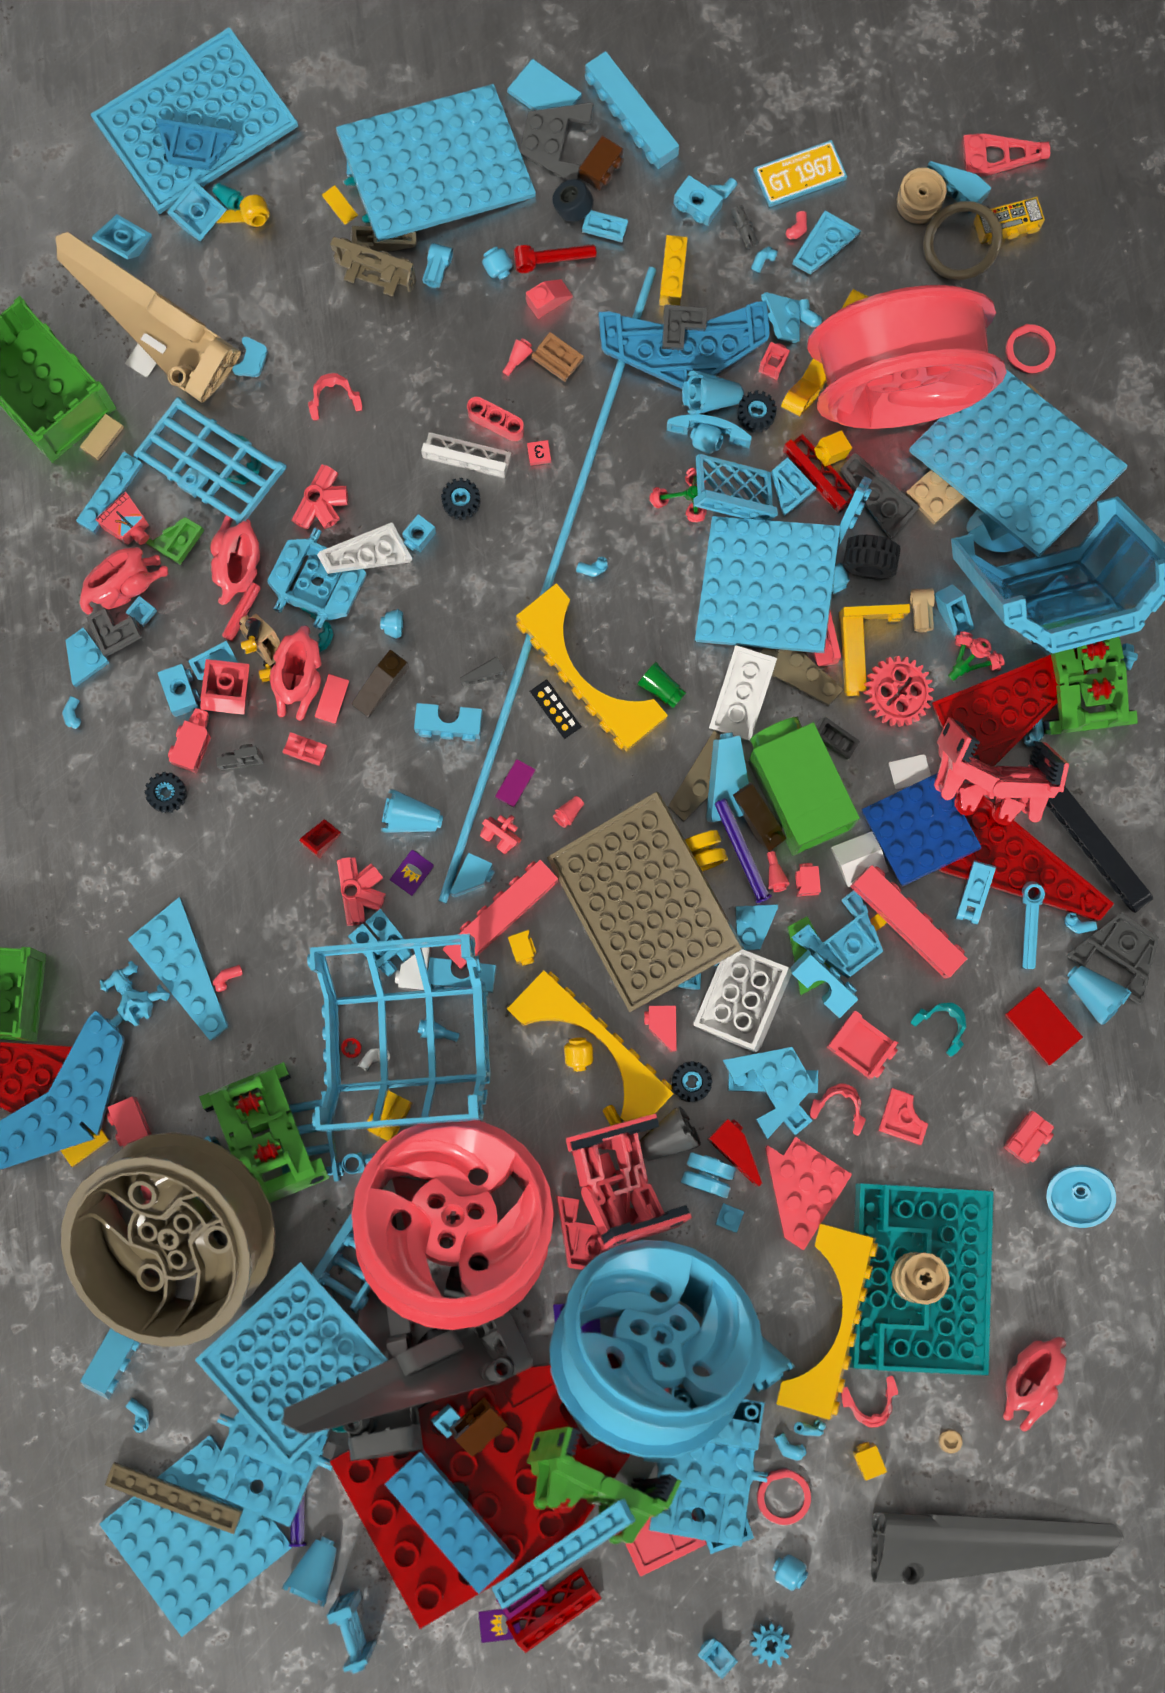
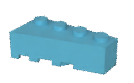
M110 1328L80 1382L85 1388L109 1400L117 1388L123 1372L127 1370L134 1351L136 1352L139 1349L141 1343Z

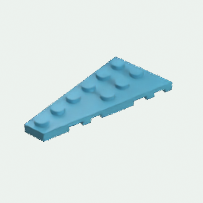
M179 897L129 937L128 940L207 1038L212 1041L229 1026L215 993L198 942L192 931L182 899Z

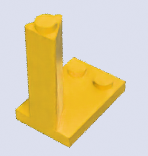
M910 604L844 607L839 611L844 693H846L847 697L860 696L859 692L867 691V687L864 685L866 683L864 620L888 619V622H900L901 619H904L910 613Z

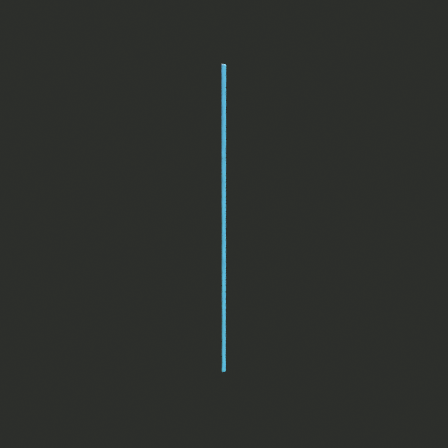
M653 267L648 268L632 316L634 319H641L657 271ZM620 360L617 361L540 596L552 587L626 364ZM528 634L526 635L438 900L447 904L532 647L529 641L531 638Z

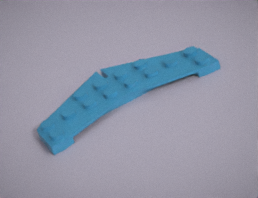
M766 301L754 302L739 310L708 320L705 331L685 330L683 351L662 349L663 324L620 316V314L614 312L598 313L601 349L605 354L681 389L683 388L684 381H688L687 372L700 371L716 376L766 343L770 334Z
M95 1010L85 1022L49 1092L0 1121V1169H6L96 1139L81 1125L82 1123L86 1124L97 1136L100 1135L125 1040L123 1035L98 1011Z

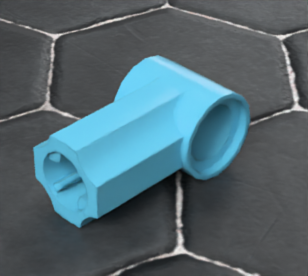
M436 243L431 244L428 252V264L422 279L423 283L433 288L440 287L446 267H449L451 263L453 248Z

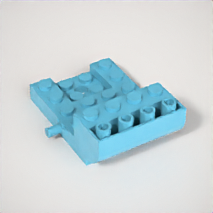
M672 1387L671 1396L683 1401L691 1409L698 1408V1405L693 1401L685 1388ZM743 1399L739 1403L731 1422L713 1441L694 1452L671 1458L644 1457L643 1461L657 1463V1478L660 1475L671 1474L681 1481L669 1510H663L657 1517H650L649 1531L742 1547L750 1486L753 1480L767 1483L768 1479L759 1477H768V1473L754 1471L753 1464L755 1451L758 1450L764 1402ZM696 1507L703 1509L705 1514L704 1519L700 1522L693 1520L691 1515Z
M240 1411L234 1418L221 1413L219 1417L227 1421L218 1418L217 1423L228 1426L229 1435L204 1491L291 1527L315 1469L318 1466H322L331 1471L333 1468L325 1464V1462L330 1464L331 1460L323 1457V1450L332 1428L322 1433L288 1466ZM255 1480H261L264 1484V1489L259 1494H255L251 1490V1484Z

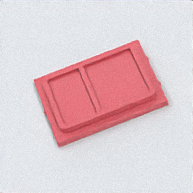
M692 1513V1518L696 1521V1517ZM650 1518L637 1535L633 1543H625L640 1577L707 1545L705 1540L649 1531Z

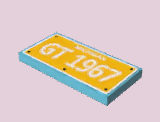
M832 140L754 168V173L769 208L847 179Z

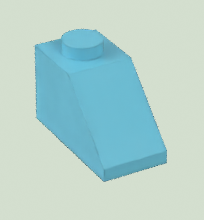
M953 584L934 593L938 610L954 638L956 635H960V632L968 633L974 629L964 593Z
M468 853L450 891L451 896L457 897L484 887L486 882L490 883L495 873L492 870L493 864Z

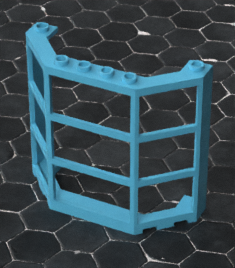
M460 934L310 948V954L307 955V964L311 971L317 973L324 996L322 1016L325 1018V1027L322 1029L323 1039L326 1040V1049L323 1050V1059L327 1066V1071L324 1072V1082L327 1085V1091L322 1107H315V1113L312 1115V1123L317 1131L483 1120L484 1111L482 1105L486 1104L488 1091L484 1090L485 1084L490 1083L491 1078L487 995L485 981L482 982L481 977L478 975V973L482 972L479 956H475L476 942L472 935ZM461 944V957L467 962L472 986L432 990L422 948ZM414 949L424 990L384 994L374 952ZM366 953L376 994L337 998L326 956ZM473 994L477 1074L437 1077L433 997ZM426 998L429 1078L389 1081L385 1001ZM378 1002L381 1081L341 1084L338 1005ZM476 1081L474 1095H468L469 1114L430 1117L436 1084ZM428 1085L421 1118L380 1121L388 1088ZM380 1089L372 1121L332 1124L340 1092Z

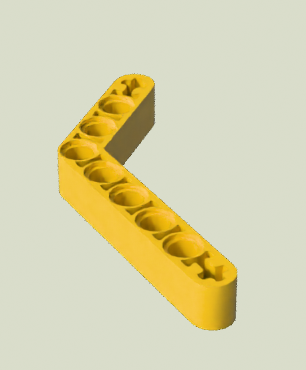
M853 289L842 308L868 296ZM814 358L812 359L803 377L786 394L781 404L782 408L801 417L815 402L826 382L822 363Z

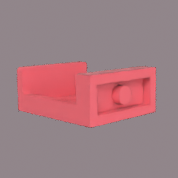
M853 1011L826 1048L870 1080L874 1076L878 1078L885 1069L883 1063L887 1058L891 1060L897 1053L898 1049L895 1047L898 1042L891 1040L864 1020L860 1013Z

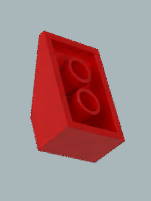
M726 1119L707 1140L753 1185L760 1186L762 1181L745 1134L741 1132L743 1127L735 1119L731 1121Z

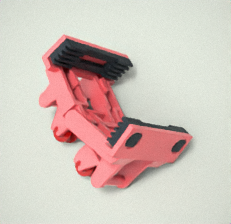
M948 717L937 741L941 763L934 787L937 791L941 792V796L945 800H951L956 794L954 805L958 812L965 816L972 815L977 811L978 804L983 795H987L990 799H994V796H996L995 805L992 808V817L1000 825L1012 823L1020 811L1028 814V818L1032 822H1039L1048 799L1055 798L1058 792L1064 791L1069 763L1046 742L1034 741L1033 744L1035 746H1032L1034 750L1031 751L1033 755H1030L1032 760H1029L1032 765H1028V767L990 766L974 758L971 752L975 754L976 751L973 748L977 749L976 744L980 742L965 729V726L960 721ZM966 779L972 783H965L964 780Z
M656 1114L566 1138L568 1152H571L575 1159L580 1187L584 1186L581 1190V1195L601 1235L597 1239L603 1251L678 1228L692 1218L687 1205L668 1210L664 1213L651 1183L648 1184L638 1133L660 1127ZM598 1149L616 1150L619 1170L615 1169L609 1152L599 1155ZM618 1183L619 1189L613 1191L611 1186ZM630 1201L638 1215L632 1225L630 1222L623 1224L624 1222L631 1221Z

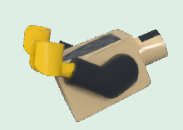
M257 614L252 617L244 616L239 622L240 630L246 638L245 641L241 642V647L245 649V654L256 651L264 659L263 666L266 669L259 670V676L262 682L270 681V671L274 666V662H276L273 655L281 642L275 631Z

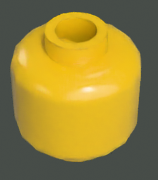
M256 194L248 195L241 201L240 211L246 224L254 227H260L265 224L269 218V209L262 196Z
M584 1037L569 1039V1042L564 1046L565 1064L568 1067H572L573 1071L587 1070L586 1066L591 1065L594 1061L593 1045Z

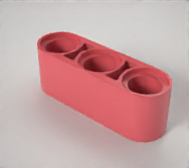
M473 397L468 401V416L473 422L513 442L523 438L524 425L521 418L480 397ZM474 407L482 408L478 413L472 411ZM494 416L501 418L498 422H492L490 419ZM512 426H518L520 428L516 432H512L509 430V428Z

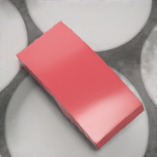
M328 674L315 714L316 718L336 724L350 680Z

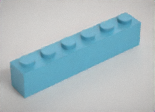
M605 51L585 65L586 81L589 85H593L596 88L599 98L607 102L614 117L617 116L621 120L623 129L627 133H631L636 146L645 151L648 161L651 164L654 163L659 169L677 157L679 154L678 143L608 53Z

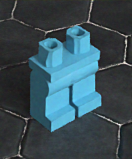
M381 909L365 921L379 937L378 940L364 924L348 935L354 944L404 939ZM411 950L374 952L378 971L381 970L390 977L398 970L391 960L398 955L405 962L413 956Z

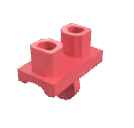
M290 732L286 746L283 749V754L320 766L328 746Z
M500 815L497 820L490 816L482 823L484 827L480 836L489 842L495 834L502 838L497 845V849L504 854L519 845L522 840L514 834L518 827L513 824L515 817L512 815L507 819Z

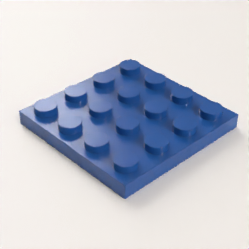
M938 773L862 809V813L901 887L981 849V845L965 815L960 814L954 805L955 797L951 800H945L941 796V792L937 791L934 787Z

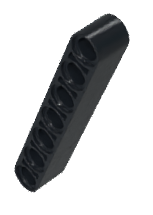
M1065 786L1063 792H1058L1055 798L1048 799L1046 806L1132 912H1138L1153 900V896Z

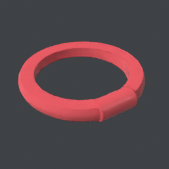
M1025 324L1014 329L1006 343V354L1010 363L1016 369L1025 373H1038L1048 368L1053 362L1056 354V345L1053 337L1046 329L1037 325ZM1028 332L1041 335L1049 347L1047 359L1038 366H1027L1019 362L1013 352V344L1017 337Z
M787 1468L770 1471L768 1477H764L768 1478L767 1483L761 1482L758 1487V1507L761 1513L775 1524H794L801 1520L810 1508V1487L807 1481L795 1471L788 1470ZM792 1478L801 1485L804 1492V1501L801 1509L796 1514L790 1517H778L767 1509L764 1502V1494L767 1486L773 1480Z

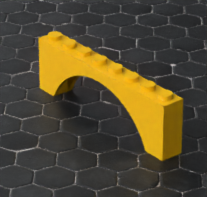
M556 583L516 615V626L523 634L527 633L531 639L529 641L536 650L541 649L545 654L543 658L550 667L554 665L557 668L559 678L564 683L568 682L573 689L571 691L578 700L583 699L587 704L585 708L590 715H596L601 721L599 722L601 728L606 733L610 732L614 736L613 742L620 750L624 748L627 752L663 723L668 715L654 699L647 701L616 699L601 693L582 678L573 666L564 643L563 624L570 605V599Z
M543 970L507 1008V1011L523 1026L539 1021H561L576 1025L593 1034L610 1051L622 1076L624 1102L620 1119L626 1122L655 1114L674 1094L671 1091L673 1087L664 1078L660 1081L655 1076L657 1072L648 1063L644 1066L638 1060L640 1055L632 1048L627 1050L622 1045L624 1040L617 1033L611 1034L606 1030L608 1025L600 1017L595 1019L590 1014L592 1010L584 1002L579 1004L574 999L576 995L567 986L563 989L558 984L560 980L551 971L547 974Z
M820 1224L815 1247L827 1258L838 1278L843 1303L841 1325L833 1346L820 1363L801 1376L781 1382L777 1405L828 1420L832 1419L833 1415H838L840 1402L837 1401L839 1392L843 1393L846 1379H843L844 1369H849L851 1356H848L849 1348L854 1347L857 1334L853 1332L855 1324L859 1325L862 1311H859L861 1302H865L867 1289L864 1286L866 1279L870 1280L873 1266H870L871 1257H875L878 1244L875 1243L876 1238Z

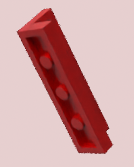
M803 434L794 441L790 439L784 444V454L839 514L849 506L855 492L831 465L824 467L821 460L816 456L815 447ZM800 442L807 447V454H804L797 446ZM809 459L818 460L821 463V470H818ZM824 475H832L835 479V486H832ZM838 491H846L850 498L845 500Z
M581 1567L505 1623L516 1644L527 1653L594 1605L602 1597ZM582 1577L585 1585L578 1590L572 1589L574 1582ZM565 1593L563 1601L559 1604L553 1603L557 1594ZM540 1606L546 1607L541 1617H534L536 1609ZM521 1620H526L525 1628L517 1633L514 1625Z

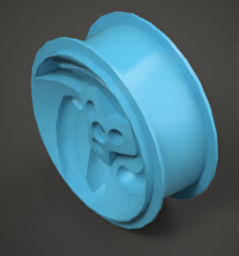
M639 1240L621 1244L596 1256L579 1273L568 1293L567 1302L554 1325L549 1348L551 1374L561 1400L573 1418L592 1436L618 1451L647 1458H671L698 1450L713 1441L731 1422L739 1403L750 1392L758 1375L763 1343L760 1322L750 1298L735 1277L720 1264L691 1247L669 1241ZM655 1291L666 1294L668 1301L663 1303L657 1302L650 1296V1292ZM679 1301L688 1305L703 1318L701 1325H699L691 1312L678 1303ZM620 1317L612 1337L598 1333H581V1326L593 1319ZM608 1353L616 1354L621 1359L622 1366L620 1368H610L607 1358ZM659 1362L665 1363L667 1367L662 1366ZM693 1367H704L708 1371L709 1376L701 1377L693 1372ZM682 1383L693 1401L698 1405V1408L691 1409L683 1401L674 1398L664 1389L675 1387Z

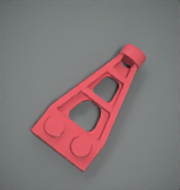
M990 134L963 136L965 171L975 173L979 177L990 176L1040 161V159H1049L1050 157L1049 141L1032 142ZM989 146L1001 148L1004 154L1003 160L989 163L987 161L986 148ZM1009 148H1023L1025 156L1019 159H1010Z

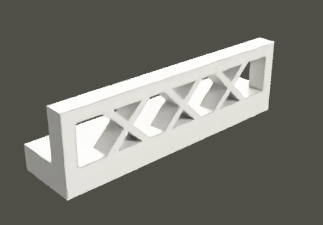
M430 432L421 450L422 456L425 459L502 478L506 476L511 458V452ZM432 439L441 441L444 448L431 445ZM456 445L462 446L465 452L451 450V448ZM477 450L482 451L485 458L471 455V453ZM497 455L505 457L504 463L491 459Z

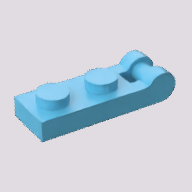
M973 861L956 913V919L963 920L964 918L971 920L973 924H978L996 870L995 866ZM967 906L975 907L974 911H967Z

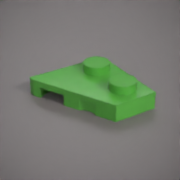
M184 517L176 522L174 526L163 530V534L154 540L148 539L146 544L181 565L204 532V529Z

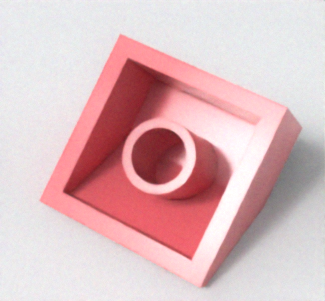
M206 659L201 691V710L245 714L250 664Z

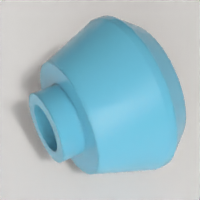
M399 609L386 612L385 617L381 616L380 628L384 630L386 635L395 639L400 638L404 625L403 612Z

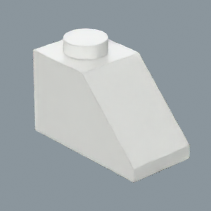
M431 947L422 948L427 972L429 957H431ZM415 954L401 964L400 970H396L395 983H398L400 989L424 990Z

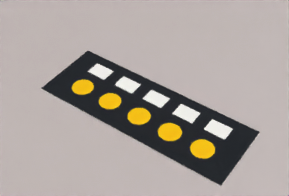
M547 679L529 691L564 739L582 727Z

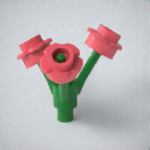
M690 468L686 472L685 480L691 487L683 492L668 494L664 488L655 487L653 489V492L650 494V502L655 508L667 505L670 498L685 497L687 500L692 501L686 510L687 519L691 522H701L705 519L707 510L694 507V498L698 496L696 468Z
M960 632V635L955 636V645L960 647L956 664L952 667L953 670L948 676L955 681L965 673L989 666L991 671H1000L1001 666H1004L1002 654H998L995 650L990 654L992 648L987 639L981 637L973 639V634ZM965 648H969L972 654L964 660ZM975 657H987L986 662L972 666L969 665Z

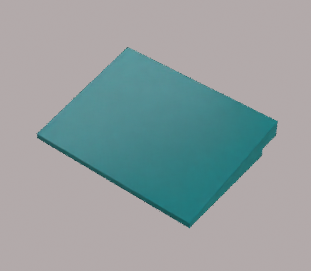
M856 1183L854 1232L876 1238L875 1243L878 1244L876 1256L871 1257L870 1266H873L870 1280L866 1279L864 1286L867 1289L865 1302L860 1303L859 1311H862L859 1325L855 1324L853 1333L857 1334L854 1347H850L849 1356H851V1362L849 1367L881 1371L989 1375L994 1191ZM910 1252L933 1254L940 1258L946 1265L949 1273V1287L945 1295L937 1302L928 1305L909 1302L900 1297L895 1291L891 1280L892 1269L900 1257Z

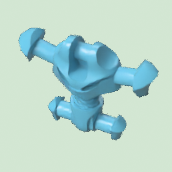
M129 961V966L124 969L113 971L107 980L103 981L101 979L99 981L101 990L108 992L109 988L115 985L116 991L122 995L121 1003L117 1008L118 1014L112 1020L107 1019L118 1031L119 1028L117 1026L123 1021L131 1022L134 1026H138L141 1018L149 1019L151 1017L154 1001L159 999L167 1001L170 998V993L166 992L160 984L157 986V991L150 994L148 991L140 992L135 989L133 990L132 982L128 979V976L134 972L137 973L138 966L132 961Z

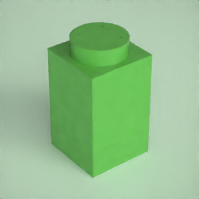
M798 717L788 718L763 729L750 739L754 749L748 761L749 766L773 816L786 837L785 842L792 856L852 830L860 817L814 722L802 727Z

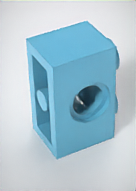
M688 175L675 193L674 204L681 212H687L693 216L694 220L698 223H704L709 226L722 208L724 197ZM698 200V201H701L702 203H701V204H694L693 201Z
M179 664L157 672L171 713L175 717L194 711L195 708H200L198 701H201L197 688L193 689L191 682L194 681L190 669H186L183 664ZM179 686H186L182 694H176V689Z

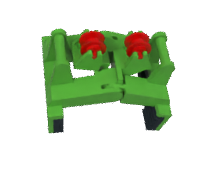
M1091 618L1065 621L1044 628L1049 630ZM1120 636L1077 647L1078 659L1075 657L1074 648L1051 653L1055 678L1058 684L1056 685L1059 719L1043 721L1044 734L1054 735L1138 724L1137 711L1129 710L1126 664L1123 660L1124 655ZM1097 668L1098 673L1084 675L1083 670ZM1080 690L1085 707L1105 705L1106 711L1089 713L1081 708Z

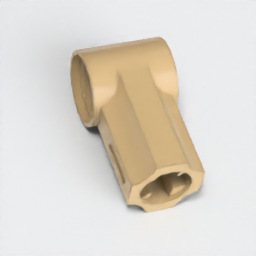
M911 589L910 591L914 631L928 632L934 629L933 607L935 597L933 589Z

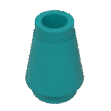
M217 183L213 188V194L229 210L237 211L240 209V203L244 199L240 191L221 183Z

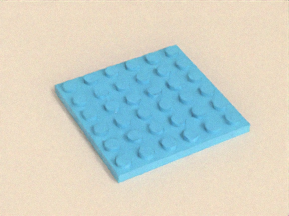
M712 516L695 641L825 653L840 526Z
M300 1262L202 1352L195 1361L289 1466L326 1430L303 1435L281 1424L284 1408L388 1361V1359Z
M209 1435L157 1478L243 1510L234 1534L134 1496L99 1524L181 1637L292 1548L288 1546L291 1541L276 1521L204 1491L222 1450L212 1435Z

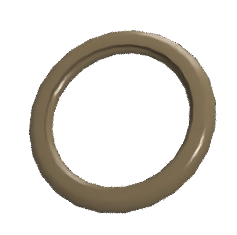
M960 201L950 204L941 209L928 224L923 240L924 256L929 266L944 278L951 280L974 278L985 272L998 257L1003 238L1001 224L993 211L981 203ZM973 212L982 216L991 228L992 243L989 252L979 264L964 270L948 268L939 261L934 252L933 242L936 230L947 217L954 213Z

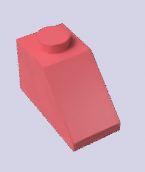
M561 279L543 281L526 292V303L537 319H540L573 298V295Z
M649 1006L648 1011H644V1025H649V1031L671 1052H676V1006Z

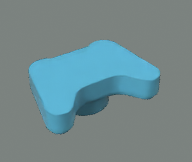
M243 337L242 344L246 348V353L243 361L233 366V373L239 376L258 377L264 367L268 354L265 345L249 337Z

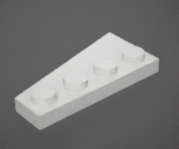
M392 522L319 551L317 554L327 574L410 563L412 561L410 553Z

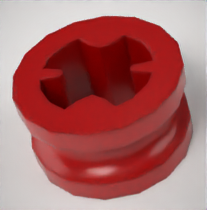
M347 1038L341 1045V1051L348 1058H356L362 1051V1045L355 1038ZM349 1042H352L353 1045L357 1044L358 1048L354 1049V1054H351L350 1051L346 1052Z

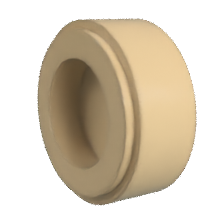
M946 1429L939 1435L938 1443L943 1451L952 1454L961 1449L962 1437L955 1430Z

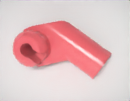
M805 211L796 213V224L786 230L788 239H798L806 233L807 213Z
M240 965L224 969L213 980V986H215L217 992L227 989L226 981L242 975Z

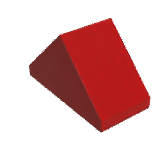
M324 819L303 835L299 841L320 859L341 832Z

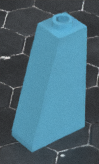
M733 732L720 734V739L713 740L706 813L708 822L721 821L715 807V802L724 798L727 799L734 817L743 816L733 794L746 786L749 781L741 737L733 736Z

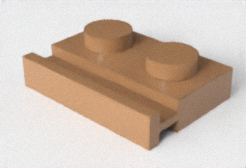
M551 332L537 347L535 353L531 355L533 360L564 382L567 381V378L572 375L584 360L582 354Z

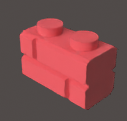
M1029 1111L1003 1148L1024 1164L1029 1163V1161L1033 1163L1041 1153L1038 1150L1043 1143L1045 1145L1048 1144L1054 1136L1052 1130L1055 1127L1036 1112Z

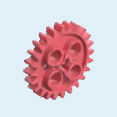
M900 656L894 657V660L889 657L886 659V663L883 660L878 662L879 667H872L874 674L870 673L867 675L871 681L864 683L866 687H869V690L863 693L870 696L865 703H872L869 711L876 710L877 712L874 717L883 716L881 723L889 720L890 726L895 725L896 721L898 727L903 726L904 722L908 726L912 724V720L914 722L919 721V716L926 715L923 709L931 708L927 701L934 699L928 695L934 691L933 688H928V684L933 681L926 680L925 678L929 672L922 673L923 665L915 667L916 660L908 663V657H904L902 661ZM895 671L901 674V681L896 680ZM911 677V681L900 690V695L894 697L890 702L889 706H887V701L891 699L898 692V688L903 686L908 680V678ZM911 686H913V687L916 688V690H917L916 696H914V695L911 694V692H910V687H911ZM881 687L887 689V697L881 694ZM897 702L903 705L902 712L898 711L896 707Z

